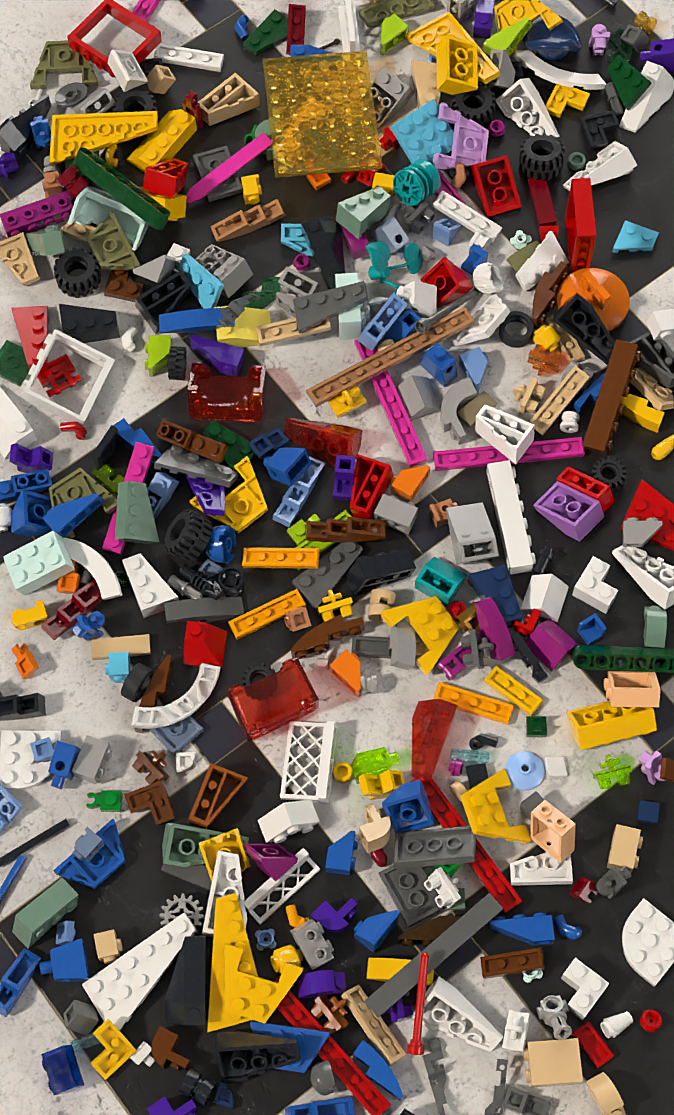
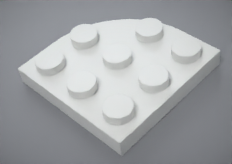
M2 730L0 784L6 790H26L40 785L51 774L48 770L52 759L36 763L30 743L50 737L53 749L55 750L57 740H62L61 731Z
M643 898L624 925L622 945L624 955L630 966L654 987L674 963V922Z

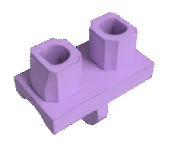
M597 24L592 28L589 47H593V55H603L610 38V32H607L604 25Z
M645 750L638 759L639 763L642 764L641 771L647 774L648 781L653 785L656 783V779L665 781L660 779L661 753L655 751L652 755Z

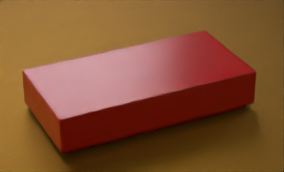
M589 1021L572 1033L574 1038H578L580 1047L596 1069L614 1057L611 1050Z

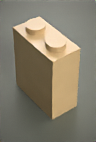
M578 1038L527 1042L523 1058L524 1061H528L525 1078L526 1083H530V1088L577 1085L583 1082Z

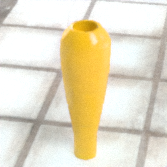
M674 434L661 441L652 449L651 455L655 460L664 459L674 449Z

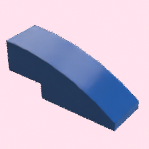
M124 418L113 425L118 428L121 443L132 452L135 443L138 442L155 448L151 462L155 463L162 456L141 428L134 432Z
M25 948L1 979L0 1014L4 1017L8 1016L22 995L42 959Z
M362 1040L353 1057L369 1068L366 1072L367 1078L401 1101L403 1093L392 1070L375 1049Z
M346 1097L289 1106L285 1108L286 1115H355L353 1098Z

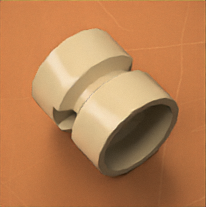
M373 589L371 591L370 603L372 605L369 606L368 619L377 623H386L380 613L391 609L395 605L396 594L387 589Z

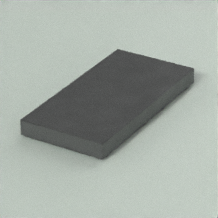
M471 826L398 832L395 834L394 869L475 862L476 835L473 834Z

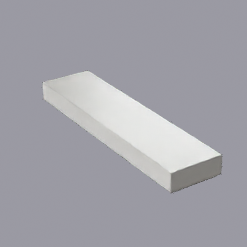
M159 44L155 49L153 58H161L163 63L221 72L224 54Z
M443 190L432 205L474 233L480 231L484 237H490V243L492 244L502 231L501 226Z

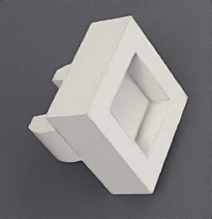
M144 1041L136 1049L137 1051L129 1057L137 1065L143 1061L150 1067L155 1062V1059L149 1055L151 1047Z

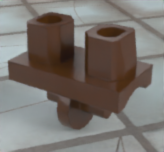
M153 750L150 755L146 751L143 753L139 751L136 754L137 759L132 767L139 773L148 768L151 772L145 780L149 784L160 780L166 781L170 777L162 769L167 766V763L164 761L166 758L164 752L157 754Z

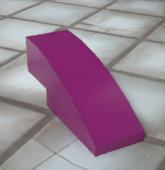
M338 223L353 260L368 256L369 252L365 246L369 242L365 233L363 232L362 237L358 239Z
M487 597L475 602L481 638L486 637L487 642L494 645V650L489 651L491 659L504 660L515 655L509 630L493 599Z

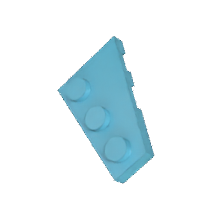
M189 254L183 255L178 271L181 270L191 283V291L203 309L216 307L224 284Z

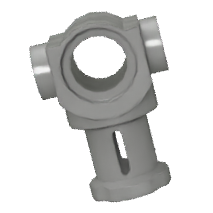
M551 995L540 1001V1007L536 1008L539 1019H543L546 1025L553 1027L555 1039L564 1040L572 1034V1029L566 1023V1012L569 1011L566 1000H562L560 995Z

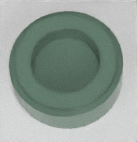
M580 152L571 153L568 157V166L572 170L584 168L585 156Z

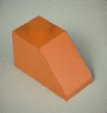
M425 465L401 470L398 476L394 475L390 482L391 493L411 503L429 477L431 467Z
M345 650L330 664V672L359 697L361 695L360 659L354 652L350 653Z

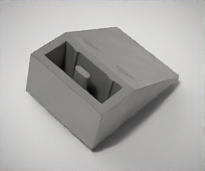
M383 67L352 110L379 130L407 104L415 91Z
M213 244L207 247L195 259L224 284L221 295L227 298L232 296L253 275L244 258Z
M483 502L446 508L456 565L493 559L499 556L496 538Z

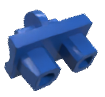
M43 116L34 117V122H30L36 147L37 149L46 148L51 145V130L48 119H44Z
M96 611L91 613L89 617L81 614L76 617L78 623L72 630L79 638L83 637L89 641L94 635L101 637L104 634L98 630L105 623V617L102 613Z

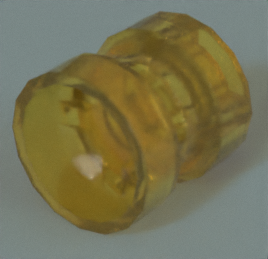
M641 11L635 18L633 26L643 29L645 34L648 35L655 28L657 19L649 17L646 12Z

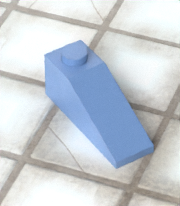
M393 293L363 330L358 341L373 351L407 307L408 303Z

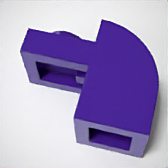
M15 443L10 448V462L17 465L18 471L24 473L45 469L49 471L52 470L53 452L42 446L27 449Z
M336 456L333 499L351 501L352 486L354 485L355 457Z
M351 898L336 912L324 901L311 914V919L315 922L319 921L323 930L327 933H342L349 928V924L345 920H350L357 913V902Z
M333 970L316 971L303 974L297 978L299 998L342 995L347 991L344 972H333Z
M165 1097L147 1108L150 1115H195L194 1111L198 1109L191 1099L173 1111Z

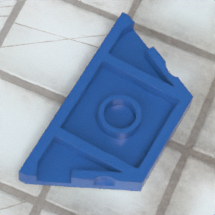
M111 819L95 833L103 840L105 845L89 862L84 859L80 861L71 854L53 870L54 873L90 888H97L126 862L115 820Z
M257 1021L250 1022L253 1034L298 1040L301 1060L281 1068H274L301 1073L308 1071L312 1061L317 1057L323 1044L331 1034V1032Z

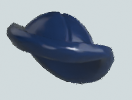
M560 15L558 16L563 22L552 30L548 29L542 17L533 21L534 25L523 37L525 47L536 50L543 58L552 61L564 58L570 51H579L582 48V42L577 30L570 21Z

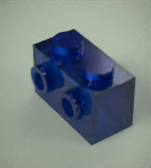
M63 1045L41 1054L43 1059L42 1066L47 1072L49 1079L48 1086L54 1096L65 1094L85 1085L72 1045Z

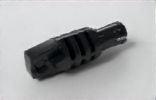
M187 564L180 567L179 574L188 579L191 586L216 601L224 595V589L203 572L195 571Z

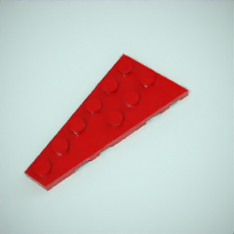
M641 479L624 521H627V518H638L639 521H646L647 518H658V521H662V528L649 541L674 551V504Z

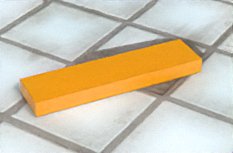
M244 548L242 566L243 568L318 569L320 550L319 548Z
M295 589L228 621V624L238 640L286 617V611L298 607H306V604L298 589Z
M442 682L438 683L433 702L505 725L509 724L514 708L512 704Z

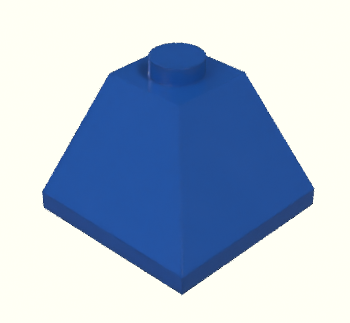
M22 490L11 513V532L28 537L46 535L53 531L43 519L48 510L52 508L50 497Z
M420 779L400 785L382 802L386 815L390 817L395 834L434 825L428 796Z
M394 910L368 917L364 922L361 920L354 928V938L374 953L399 922L400 912Z

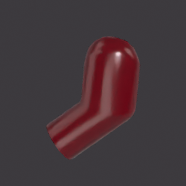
M382 848L370 853L377 866H386L388 858Z

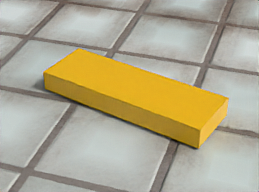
M495 666L484 679V683L529 716H532L543 702V699L498 666Z

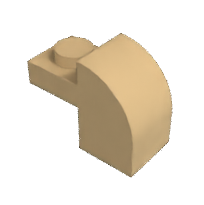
M373 803L365 806V819L368 823L359 826V839L367 854L384 847L390 838V817H382L380 810H376Z
M604 1072L586 1081L590 1095L599 1106L602 1115H626L623 1108L624 1103L616 1087Z

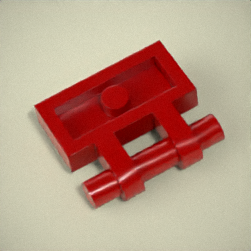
M67 354L49 362L48 367L42 368L37 376L43 388L48 385L52 387L46 391L48 397L61 394V391L68 387L72 388L76 386V383L82 381L79 374L71 376V373L76 370ZM65 377L66 381L57 385L56 381Z

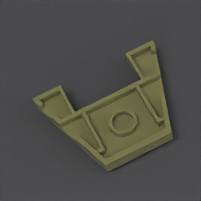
M68 40L46 41L39 59V65L35 69L33 80L30 82L31 90L47 89L46 74L82 72L83 84L87 87L98 86V80L92 65L82 55L73 52V49L69 48Z
M78 468L49 487L52 508L56 505L97 493L105 500L102 506L107 514L117 509V498L81 468ZM73 530L65 538L72 539L75 537Z

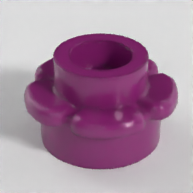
M494 120L488 126L489 133L494 137L502 136L505 133V126L500 120Z
M299 254L295 257L293 266L298 271L307 270L311 266L310 258L305 254Z
M459 757L456 760H451L448 769L451 772V776L461 775L464 761L459 760Z

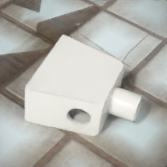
M413 281L397 289V296L408 303L404 309L405 312L408 309H412L420 318H429L436 313L437 286Z

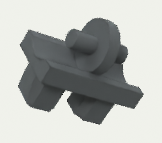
M425 200L419 207L417 205L413 207L405 206L403 218L406 220V228L404 231L408 234L411 231L420 234L424 229V224L420 221L424 219L430 223L435 218V213L429 208L430 203Z
M475 629L469 630L470 635L461 637L462 648L472 649V653L463 655L464 665L466 667L476 666L478 669H483V657H489V651L494 650V645L488 643L486 637L481 638Z
M614 866L597 882V890L600 894L611 899L627 884L626 880L632 875L625 866L620 869Z

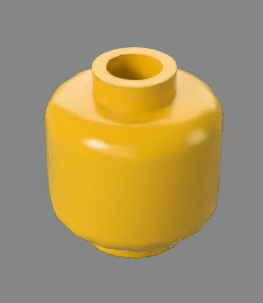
M543 325L533 333L535 335L533 341L540 351L545 352L549 350L551 353L559 347L557 343L560 341V336L551 325Z
M291 944L274 950L273 956H271L272 967L275 972L280 974L285 962L301 966V961H303L301 951Z

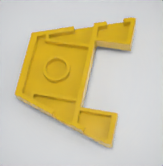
M503 0L494 7L499 31L526 17L531 22L542 17L549 30L563 22L558 15L539 0ZM517 47L509 55V58L514 55V51H519Z
M248 456L234 466L235 470L245 481L225 496L224 516L209 515L224 525H230V528H233L237 533L243 531L268 511ZM195 496L189 502L192 506L203 512Z
M437 596L387 609L380 613L390 628L406 618L428 647L429 651L415 661L424 675H427L432 670L459 629V626Z
M505 769L500 770L460 796L473 834L495 839L497 837L504 838L509 842L519 841L524 845L531 842L525 824L508 826L496 790L511 786Z
M225 943V1011L266 1023L302 973L303 967L285 962L279 982L276 983L238 971L237 968L243 948Z

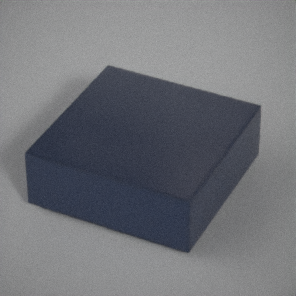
M640 800L637 821L657 824L660 803Z

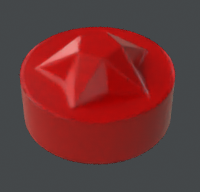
M458 600L450 602L447 607V611L454 621H460L457 617L466 610L465 604Z
M646 1010L640 1018V1024L646 1031L655 1032L662 1024V1017L654 1010Z

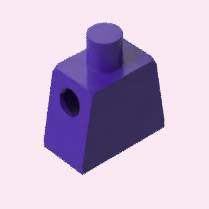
M674 38L652 41L650 51H640V62L649 61L663 66L667 72H674Z

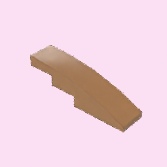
M276 199L263 207L259 204L246 212L240 210L212 225L211 230L216 241L221 242L262 228L286 215L280 201Z

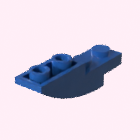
M48 469L11 476V480L1 481L0 504L16 502L22 490L39 494L49 489L53 484Z

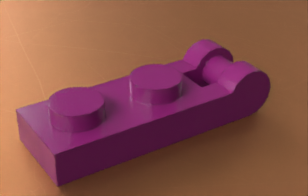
M461 645L437 664L439 670L445 672L446 678L449 681L466 668L463 662V655L472 653V649H463ZM451 662L456 665L453 669L449 666Z

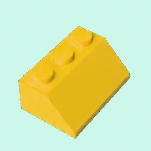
M445 35L436 46L437 91L454 95L477 90V43Z

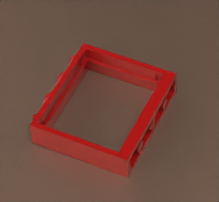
M104 0L67 38L69 48L73 49V52L79 53L85 60L91 61L100 70L108 72L113 78L115 75L107 63L109 58L82 41L107 14L146 38L132 52L138 64L162 42L159 29L114 0Z
M580 177L571 181L565 215L570 274L580 269L590 268L596 240L591 179Z

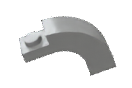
M470 378L454 384L445 394L441 405L440 421L443 432L449 431L453 440L456 439L458 445L465 443L466 433L458 420L457 412L477 396V391Z

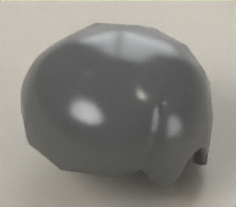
M329 1060L317 1063L312 1068L310 1077L313 1088L317 1093L324 1096L333 1093L334 1090L329 1091V1089L335 1086Z

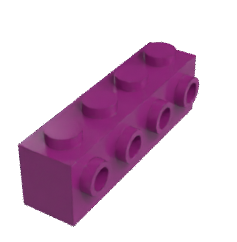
M67 191L1 213L0 218L8 238L22 232L26 235V233L44 229L46 226L68 222L73 204Z

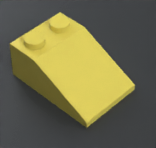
M244 307L245 311L236 318L234 327H216L218 342L239 348L260 346L256 327L271 323L269 310Z

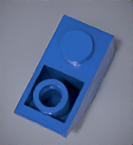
M408 309L395 321L383 341L393 339L397 343L416 333L414 324L420 317L412 309Z
M350 831L328 847L326 872L350 875V870L355 869L356 858L352 856L353 850L358 849L359 838L355 837V831Z

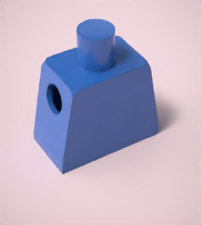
M438 343L423 355L420 365L443 387L447 386L458 376L456 360Z
M279 448L273 456H266L264 458V466L267 468L270 477L288 486H292L311 464L307 451L304 448Z
M57 740L48 770L49 773L54 775L51 783L52 787L62 790L65 779H73L72 769L81 750L77 746Z
M82 939L51 949V960L40 962L41 975L53 973L56 982H86L90 979L85 944Z

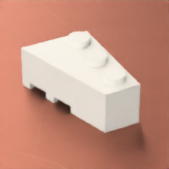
M484 405L476 415L475 432L513 463L517 464L534 440L535 425Z
M141 554L122 560L143 618L165 611L164 603L179 601L178 596Z

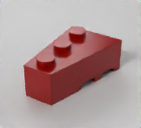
M173 158L146 167L143 189L149 190L151 194H160L174 199L186 184L189 163Z
M356 454V469L354 470V485L352 486L350 502L353 517L373 519L375 509L382 495L386 493L394 476L391 465Z

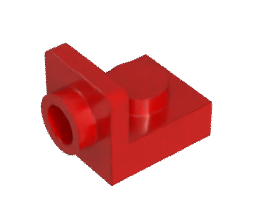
M370 158L359 165L356 179L367 186H372L375 172H384L386 165L374 158Z
M534 608L531 614H527L524 624L515 621L513 631L518 632L521 637H529L538 624L541 611Z

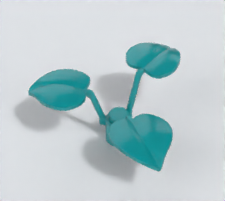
M377 241L365 246L373 265L368 270L371 280H379L380 283H385L398 289L399 285L385 280L390 276V270L407 266L410 274H416L422 268L423 258H421L420 247L415 243H410L405 247L404 259L406 263L387 267V261L390 259L391 252L385 242Z

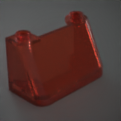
M192 363L187 389L189 415L197 420L257 422L261 420L264 407L266 366H252L248 369L247 377L211 376V370L208 365Z
M298 658L284 661L280 671L247 687L240 686L239 684L233 685L226 692L248 742L289 724L290 721H295L308 715L319 707V698Z

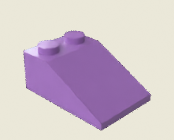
M559 481L533 505L534 509L563 533L579 542L604 518L600 501Z

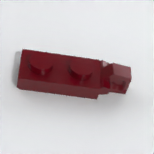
M191 90L182 102L183 111L196 118V126L200 130L203 126L200 103L197 102V93Z

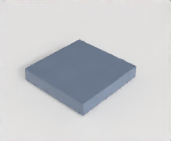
M191 715L173 725L149 729L173 756H176V753H179L204 731Z

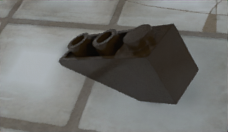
M438 916L398 935V943H402V946H414V943L427 947L461 917Z

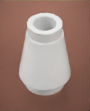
M626 1011L605 1018L600 1026L607 1038H615L633 1023V1019L630 1013Z

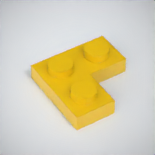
M556 84L545 107L550 115L558 118L561 117L566 105L583 111L590 93L574 87L570 88Z
M109 1019L93 1032L94 1036L106 1049L90 1063L104 1080L137 1051Z

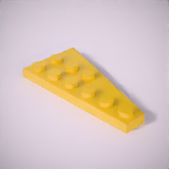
M450 12L405 35V39L435 57H437L436 46L445 35L476 43ZM477 45L478 80L487 84L498 78L500 71Z
M157 111L52 115L50 165L53 166L74 159L80 147L95 152L157 131L158 113Z
M236 893L216 898L207 1033L252 1020L225 1011V943L243 948L237 970L258 977Z

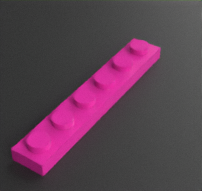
M135 443L123 482H145L155 451L153 446ZM116 509L114 510L102 549L122 555L126 541L115 540Z

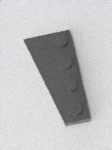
M361 281L293 299L299 334L305 332V329L311 326L316 327L320 325L321 321L329 317L332 319L338 316L337 314L343 310L348 311L368 301L365 282Z
M174 444L154 464L155 469L167 468L170 469V473L177 474L179 471L188 474L190 478L202 477L205 478L206 482L230 487L238 479L239 474L229 467L220 465Z
M342 542L319 560L318 569L305 570L292 580V584L317 611L323 602L322 598L327 597L328 590H332L342 580L344 574L363 553V548L357 542Z

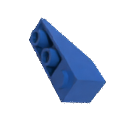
M536 913L534 917L515 915L513 919L495 917L493 921L489 922L490 929L532 946L553 944L555 940L552 916L546 915V913Z

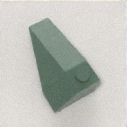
M167 823L162 843L163 864L179 867L205 864L199 843L221 835L223 832ZM241 836L243 844H248L249 837Z

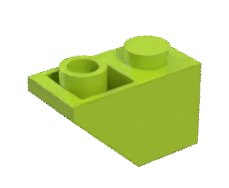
M149 335V342H145V352L148 353V359H145V370L149 371L150 377H154L168 364L169 349L172 346L171 335Z

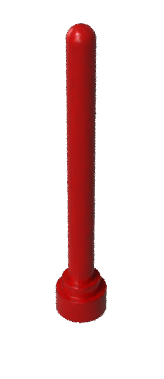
M426 952L422 953L420 958L413 1039H410L407 1047V1053L412 1055L424 1054L425 1045L421 1040L429 963V955Z

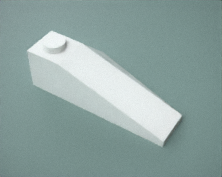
M649 61L646 62L641 74L652 84L629 111L625 110L619 127L635 133L649 120V117L654 112L660 109L662 104L671 98L674 92V79L663 66Z
M530 78L519 79L496 99V103L504 115L515 121L520 128L530 133V136L546 134L553 135L554 138L560 137L539 92Z
M614 141L597 154L598 158L595 161H589L584 171L577 172L563 186L570 191L572 179L580 177L590 178L591 185L629 174L637 164L629 149Z
M0 387V453L6 460L10 457L12 444L17 443L27 447L37 441L34 430Z
M622 545L612 551L615 558L651 600L664 609L674 605V566L664 563V559L660 557L657 559L647 555L646 551L636 547H623Z
M218 851L202 936L214 937L216 898L233 893L237 894L246 929L247 913L238 854Z
M440 976L426 991L422 1025L433 1031L438 1029L446 1032L449 1037L454 1038V1036L465 1039L468 1044L489 1052L503 1039V1036L454 986ZM414 1010V1012H413V1015H411V1017L414 1018V1019H415V1010Z

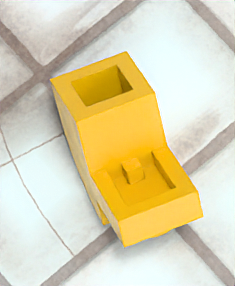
M387 770L379 775L363 774L359 776L363 796H369L370 800L387 798L400 785L405 784L402 771Z

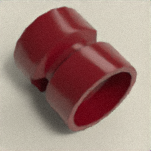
M71 164L56 179V182L62 188L66 187L67 193L74 199L90 182L83 175L79 176V171Z

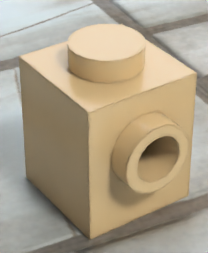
M155 65L146 77L149 90L160 94H165L176 80L169 67Z
M114 929L94 934L100 962L109 964L121 957L120 951H123L121 938L117 939Z

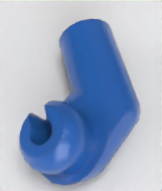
M241 15L235 24V30L243 41L249 37L245 30L249 22L247 15Z
M563 914L554 918L561 936L571 940L581 937V928L568 925Z

